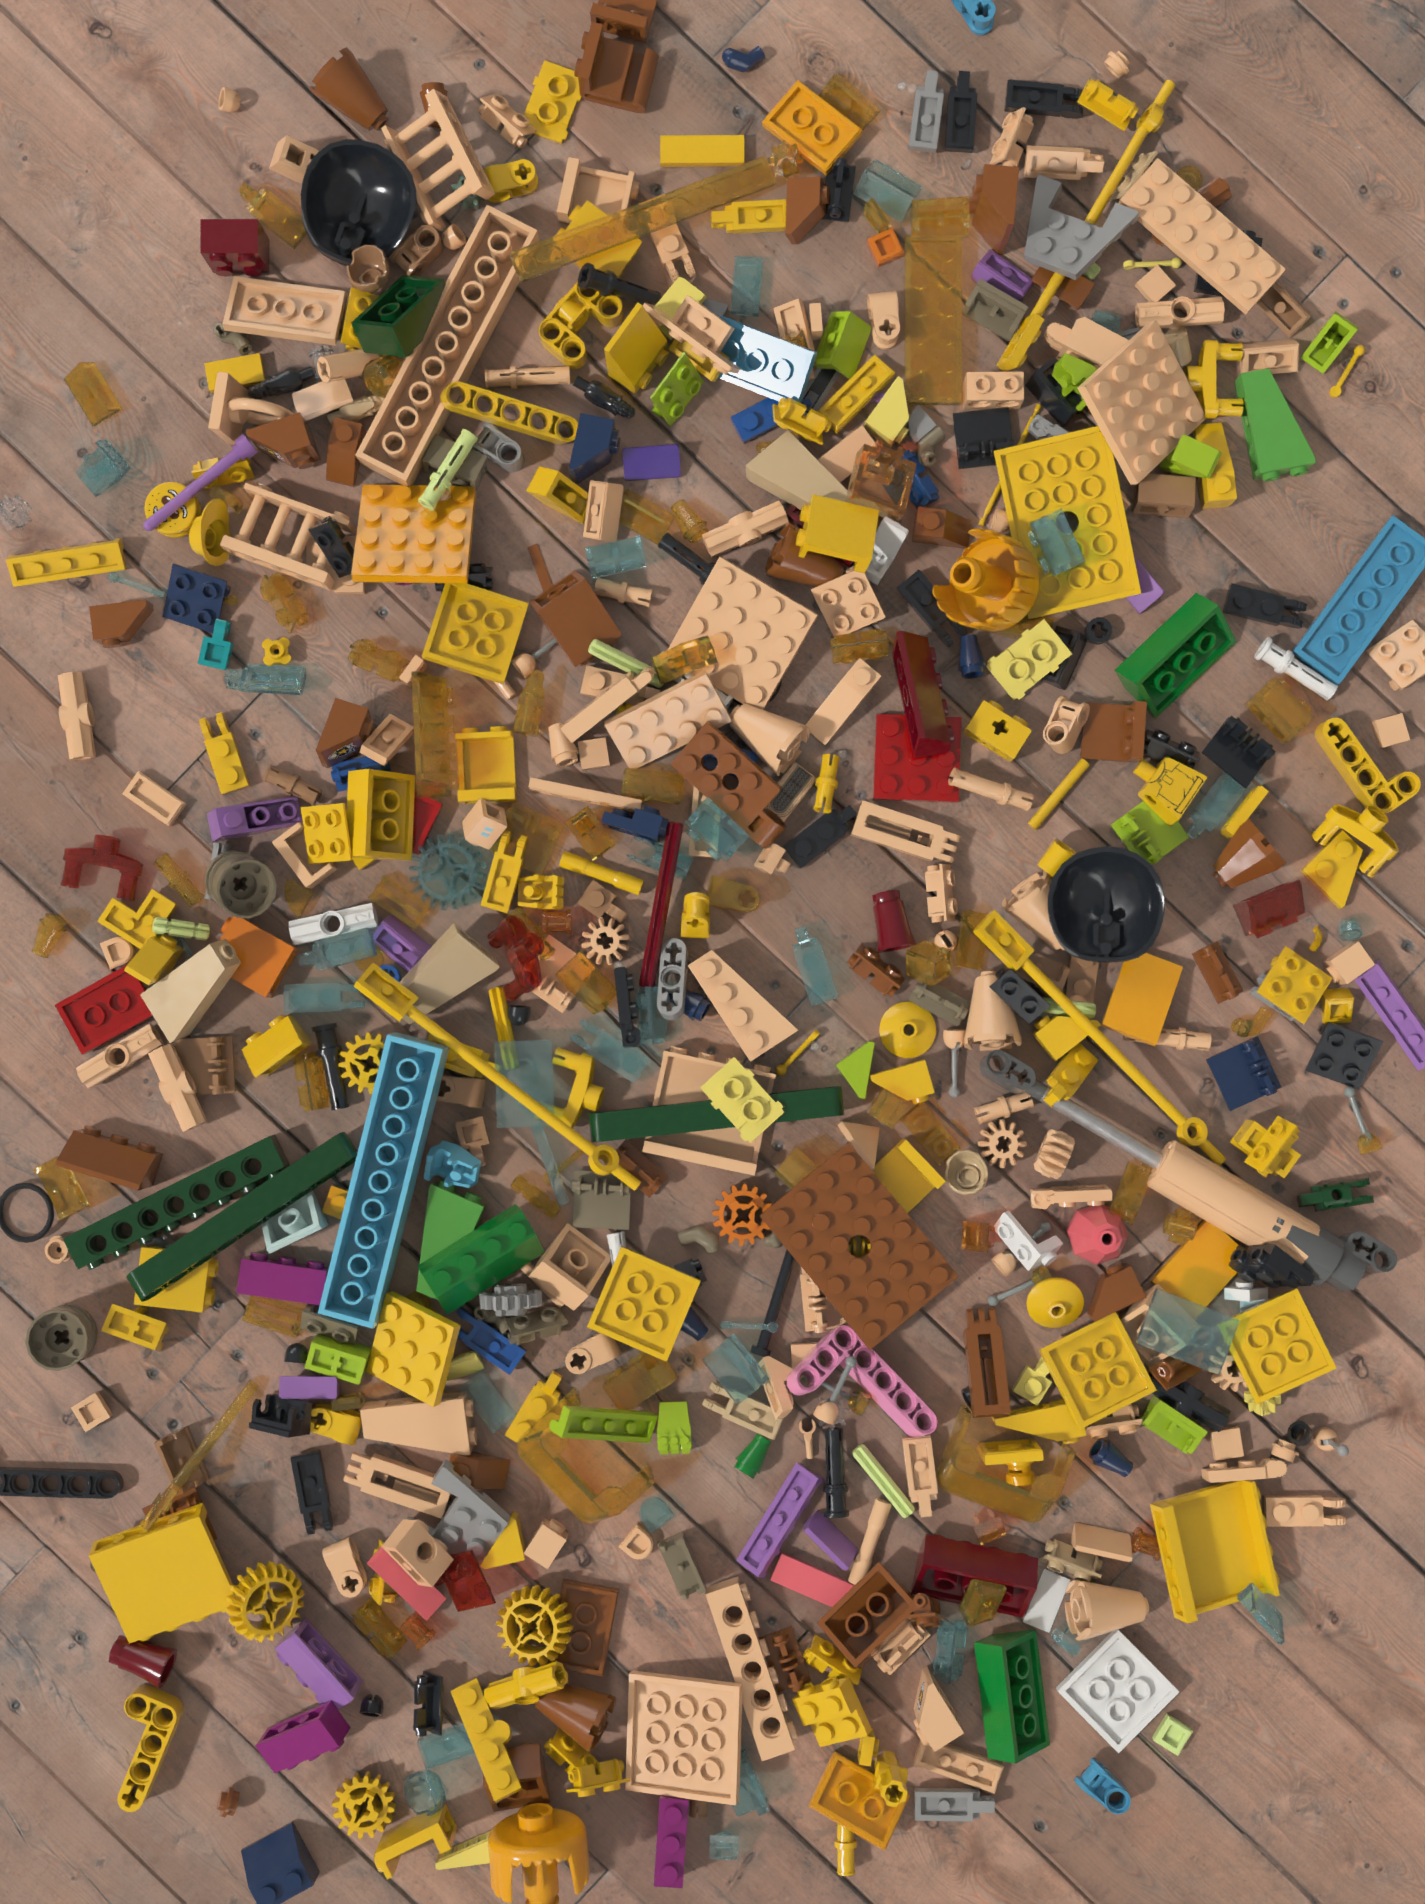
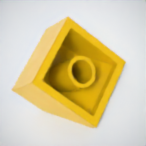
M282 1014L269 1023L270 1029L263 1034L258 1031L246 1040L248 1045L241 1050L255 1078L269 1076L313 1043L293 1015L284 1017Z

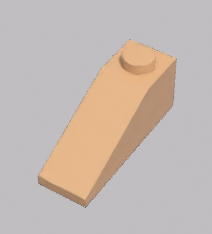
M286 135L277 142L269 169L295 182L302 183L307 167L319 150Z
M859 658L807 722L806 726L810 728V734L823 745H826L876 686L881 675Z

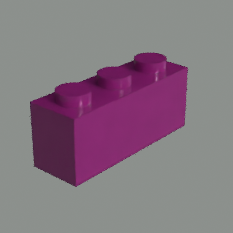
M251 1252L250 1256L241 1259L236 1293L320 1305L329 1270L328 1267H324V1262L308 1260L307 1264L296 1263V1258L279 1256V1260L267 1259L268 1254Z
M331 1700L268 1727L255 1747L273 1772L277 1773L286 1768L291 1770L305 1760L313 1761L327 1751L334 1752L344 1744V1738L351 1727Z
M660 1795L654 1873L655 1887L683 1888L689 1799Z

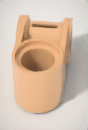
M889 291L867 294L868 316L871 321L874 344L882 350L891 349L896 345L900 332L897 292ZM882 330H887L888 334H891V335L887 336L886 333H885V331H882Z
M1060 696L1057 699L1053 712L1043 731V737L1053 751L1058 754H1065L1073 749L1079 733L1088 719L1090 712L1089 704L1084 702L1078 704L1068 701V697ZM1064 733V737L1060 741L1054 742L1057 735Z
M598 1332L586 1339V1341L571 1348L567 1353L565 1363L570 1372L582 1374L598 1365L613 1360L621 1355L622 1352L615 1339ZM574 1353L586 1357L583 1361L584 1366L580 1367L578 1363L572 1364Z
M347 1537L323 1548L322 1553L339 1592L343 1596L351 1598L361 1592L367 1584L368 1577L355 1542L351 1537ZM349 1578L357 1579L358 1583L356 1585L353 1583L348 1584L347 1580Z

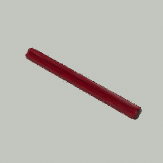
M670 821L667 825L639 986L651 989L655 986L683 832V824L680 822Z

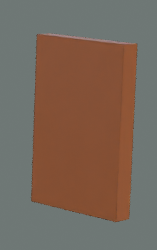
M563 1578L559 1604L568 1603L563 1611L565 1614H572V1618L567 1620L566 1623L574 1627L572 1631L567 1633L571 1637V1641L564 1644L566 1650L562 1654L558 1653V1658L554 1661L548 1659L547 1664L557 1661L563 1664L565 1670L603 1677L619 1594L618 1588Z

